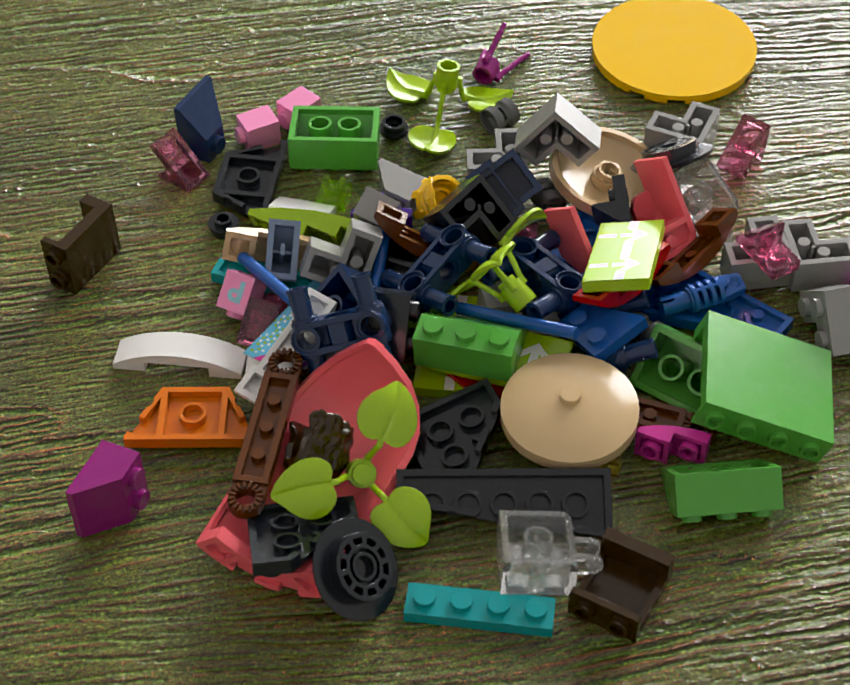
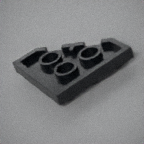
M487 378L420 408V435L413 454L420 469H479L500 418L501 400Z
M354 496L337 497L333 509L319 519L309 520L300 518L280 504L265 505L259 515L247 518L253 577H276L281 574L292 573L311 560L318 538L330 524L343 518H358Z

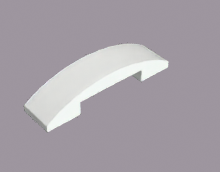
M311 287L308 288L314 314L319 316L335 312L337 307L336 301ZM291 311V314H292V319H291V321H292V320H294V316H293V312ZM291 321L258 366L252 364L234 389L236 394L255 404L269 357L272 356L271 354L273 352L276 353L278 349L282 351V348H286V350L291 348L294 351L291 345L293 333ZM304 330L305 339L309 343H316L315 335L308 330ZM282 362L278 366L279 369L283 368L285 370L287 368L289 370V367L292 368L294 364Z
M151 332L120 340L113 361V368L146 371L148 363L208 368L209 377L242 379L247 355L244 354L245 349L208 336L183 332Z

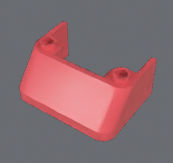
M667 156L639 159L634 162L644 191L632 199L630 206L631 214L634 221L664 219L665 232L662 241L669 242L671 246L665 260L668 261L677 256L696 238V230ZM575 206L544 210L550 229L555 230L560 236L561 243H559L560 247L558 249L562 258L579 273H582L586 270L593 247L590 245Z

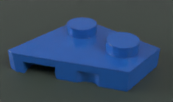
M582 303L558 322L579 327L578 338L570 340L588 356L603 361L649 327L646 318L642 315Z

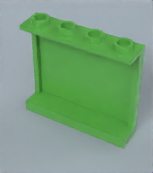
M708 310L694 330V340L703 343L701 406L692 416L691 422L818 463L834 445L831 351Z

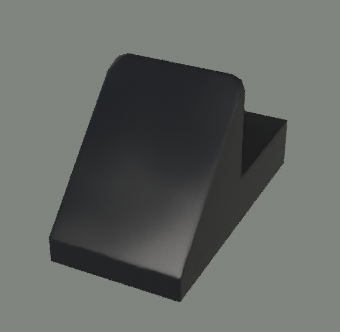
M624 174L612 176L613 189H608V202L591 205L594 222L598 226L601 223L632 221Z

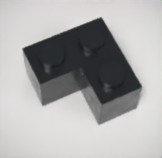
M481 173L463 181L423 218L425 223H433L444 229L451 224H462L468 233L477 236L482 244L488 246L499 242L517 221Z
M377 287L375 288L377 299L384 303L385 308L392 317L390 326L392 337L391 341H389L392 355L397 362L404 363L413 354L412 338L419 320L420 302L416 301V292ZM368 316V326L374 330H380L379 321L375 317Z

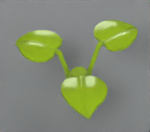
M451 59L438 61L437 69L433 72L431 82L419 76L397 72L392 68H389L386 78V88L389 95L398 101L406 103H416L421 97L424 99L428 98L432 94L434 86L437 87L440 99L435 127L419 125L413 127L408 133V141L413 147L421 151L426 150L432 154L448 153L456 144L454 132L440 129L446 94H452L458 87L461 100L468 101V107L471 110L481 112V110L489 106H495L497 101L505 97L511 99L514 89L470 86L463 89V77L459 76L460 64Z
M536 207L522 215L499 241L498 245L501 248L490 257L489 261L481 264L468 280L455 287L448 294L457 297L460 293L476 286L496 297L502 304L506 301L517 314L526 308V305L537 296L526 285L528 280L523 276L512 253L516 243L511 240L529 224L547 218L544 211ZM506 255L517 278L513 274L507 277L498 267L502 265V260ZM492 269L503 281L498 286L501 293L478 280Z
M394 381L368 395L358 408L357 424L359 430L365 437L377 440V443L364 455L363 459L356 458L351 460L345 469V473L335 479H332V467L326 460L314 457L299 460L285 470L278 478L271 491V499L300 518L309 520L319 519L327 515L336 504L337 493L333 486L348 480L355 487H369L383 501V503L378 504L372 509L370 520L386 536L390 544L404 548L424 546L429 540L431 508L427 498L419 490L405 486L394 489L388 498L374 483L377 472L375 466L371 463V459L382 448L384 442L395 448L403 447L412 439L417 427V411L413 398L401 382Z

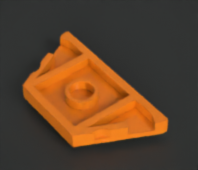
M162 387L154 397L153 403L140 414V422L132 433L127 431L124 434L123 441L126 448L242 447L248 424L241 407L236 404L235 396L230 387Z

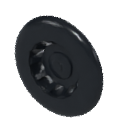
M688 136L652 145L644 149L641 154L643 159L667 156L673 170L705 158L712 152L713 145L708 143L698 144L696 137ZM633 164V165L630 167V169H631L634 173H637V174H638V172H637V170H636V167H635V165Z
M349 517L339 519L330 524L318 538L312 559L313 577L317 590L328 607L338 615L354 621L370 620L383 613L393 600L398 583L396 557L386 536L372 523L360 518Z

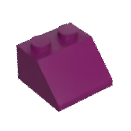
M105 440L100 442L65 492L78 536L84 538L131 523L138 512L146 508L150 499V491L148 490L140 452Z

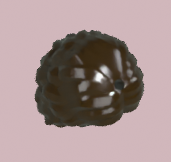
M323 409L313 411L309 415V426L295 421L289 422L290 441L285 448L284 468L287 470L299 460L314 457L326 460L331 465L332 479L341 476L350 460V449L354 443V428L350 426L348 421H343L339 414L327 413Z

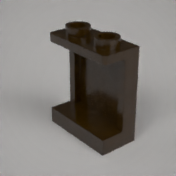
M86 194L79 201L83 219L62 240L55 241L45 236L40 241L50 282L57 289L66 290L75 295L121 250L112 204L89 194Z
M608 526L602 536L601 549L580 585L578 587L573 586L569 592L568 612L574 614L576 618L583 622H591L607 629L616 637L636 642L672 577L675 555Z

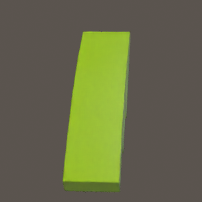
M282 207L249 209L247 213L253 225L263 229H268L269 218L301 221L300 235L314 236L341 246L351 220L344 216L315 210Z

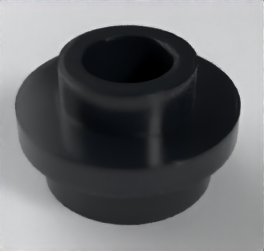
M398 114L385 116L380 124V134L389 140H399L408 133L407 122L404 117Z
M219 212L209 219L208 226L214 237L225 240L227 228H238L239 221L237 216L232 213Z

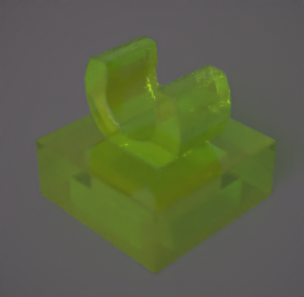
M326 174L316 196V202L335 205L337 210L345 211L353 194V183L346 182L345 177L342 176L339 181L332 180L330 175Z

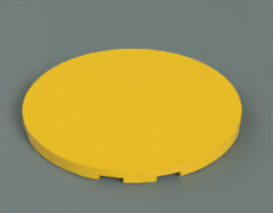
M630 0L610 10L598 22L593 33L592 56L603 76L625 92L630 93L633 91L645 95L644 99L660 103L675 100L684 101V104H691L692 101L701 103L720 98L743 85L745 79L753 72L755 67L757 44L752 31L742 19L728 9L707 0Z

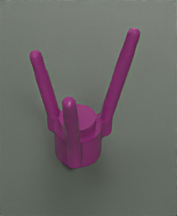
M506 22L501 24L489 49L484 48L482 50L477 65L472 72L474 78L481 84L488 85L493 80L499 83L504 75L530 56V52H526L500 71L499 61L492 55L507 26Z

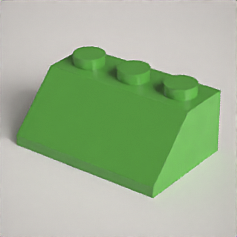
M293 105L288 134L289 166L291 169L378 170L380 107Z
M436 311L421 313L412 338L414 364L508 382L516 371L528 330L464 316H445Z
M656 323L649 338H654L659 358L637 363L629 381L633 386L670 405L688 409L687 412L695 413L701 406L703 343L695 341L693 337L668 325Z
M764 458L660 466L670 513L677 518H681V522L703 521L702 516L716 515V519L731 520L738 518L737 513L751 512L753 517H767L773 515V510L784 509L781 466Z

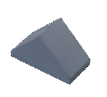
M269 218L265 268L280 281L296 283L301 221Z

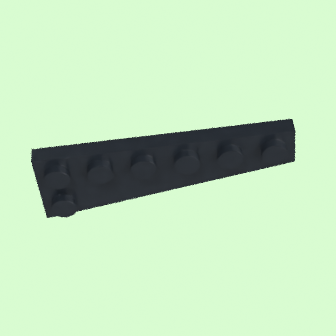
M611 468L396 469V488L405 486L419 490L427 498L431 513L602 540V536L608 526L613 528Z

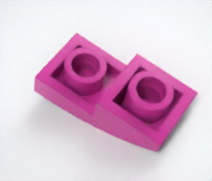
M641 426L636 432L634 453L646 459L667 464L670 455L680 457L685 461L705 463L712 434L679 426Z

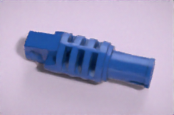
M739 273L714 276L701 282L697 281L693 284L685 285L681 292L657 298L656 307L662 318L686 310L695 313L708 309V307L724 304L743 295L746 286Z

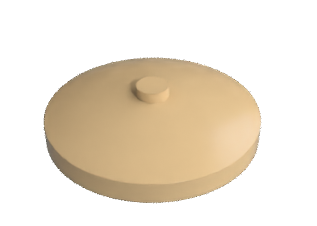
M600 127L602 129L600 149L579 167L558 149L552 152L549 159V173L556 189L569 203L593 216L591 205L609 201L608 189H613L612 176L624 174L630 206L632 199L644 191L639 175L634 173L630 167L636 160L643 159L641 152L648 147L636 138L618 130Z
M551 354L522 366L508 380L501 396L500 420L504 434L511 445L532 462L547 468H596L614 460L631 444L638 427L639 400L630 381L611 364L584 354Z

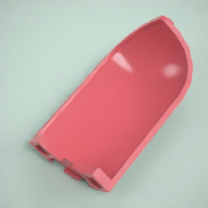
M367 338L336 353L316 368L298 386L265 505L278 504L271 499L270 494L276 481L286 470L283 466V461L285 458V448L290 441L289 422L295 421L309 426V415L313 411H319L320 409L325 410L327 413L339 414L343 421H348L350 426L354 428V443L350 449L349 462L356 458L363 459L364 455L377 443V440L365 437L359 430L357 424L358 408L362 401L374 391L394 381H399L409 391L415 403L417 427L414 436L405 446L395 448L384 442L382 448L371 459V463L375 466L377 472L374 483L389 498L391 492L396 487V469H406L414 454L420 435V406L411 380L397 360L378 340ZM348 480L333 486L337 497L354 496L358 518L371 523L370 513L372 509L378 504L383 503V501L369 487L358 488L349 483ZM227 492L195 544L229 570L233 571L237 566L253 575L247 519H240L231 514L228 508ZM242 496L236 503L238 502L239 505L243 504V507H245V504L249 506V503L253 504L255 498L252 496ZM312 559L292 573L281 574L276 577L258 576L254 578V583L278 592L283 586L298 590L297 593L300 597L322 598L314 581Z

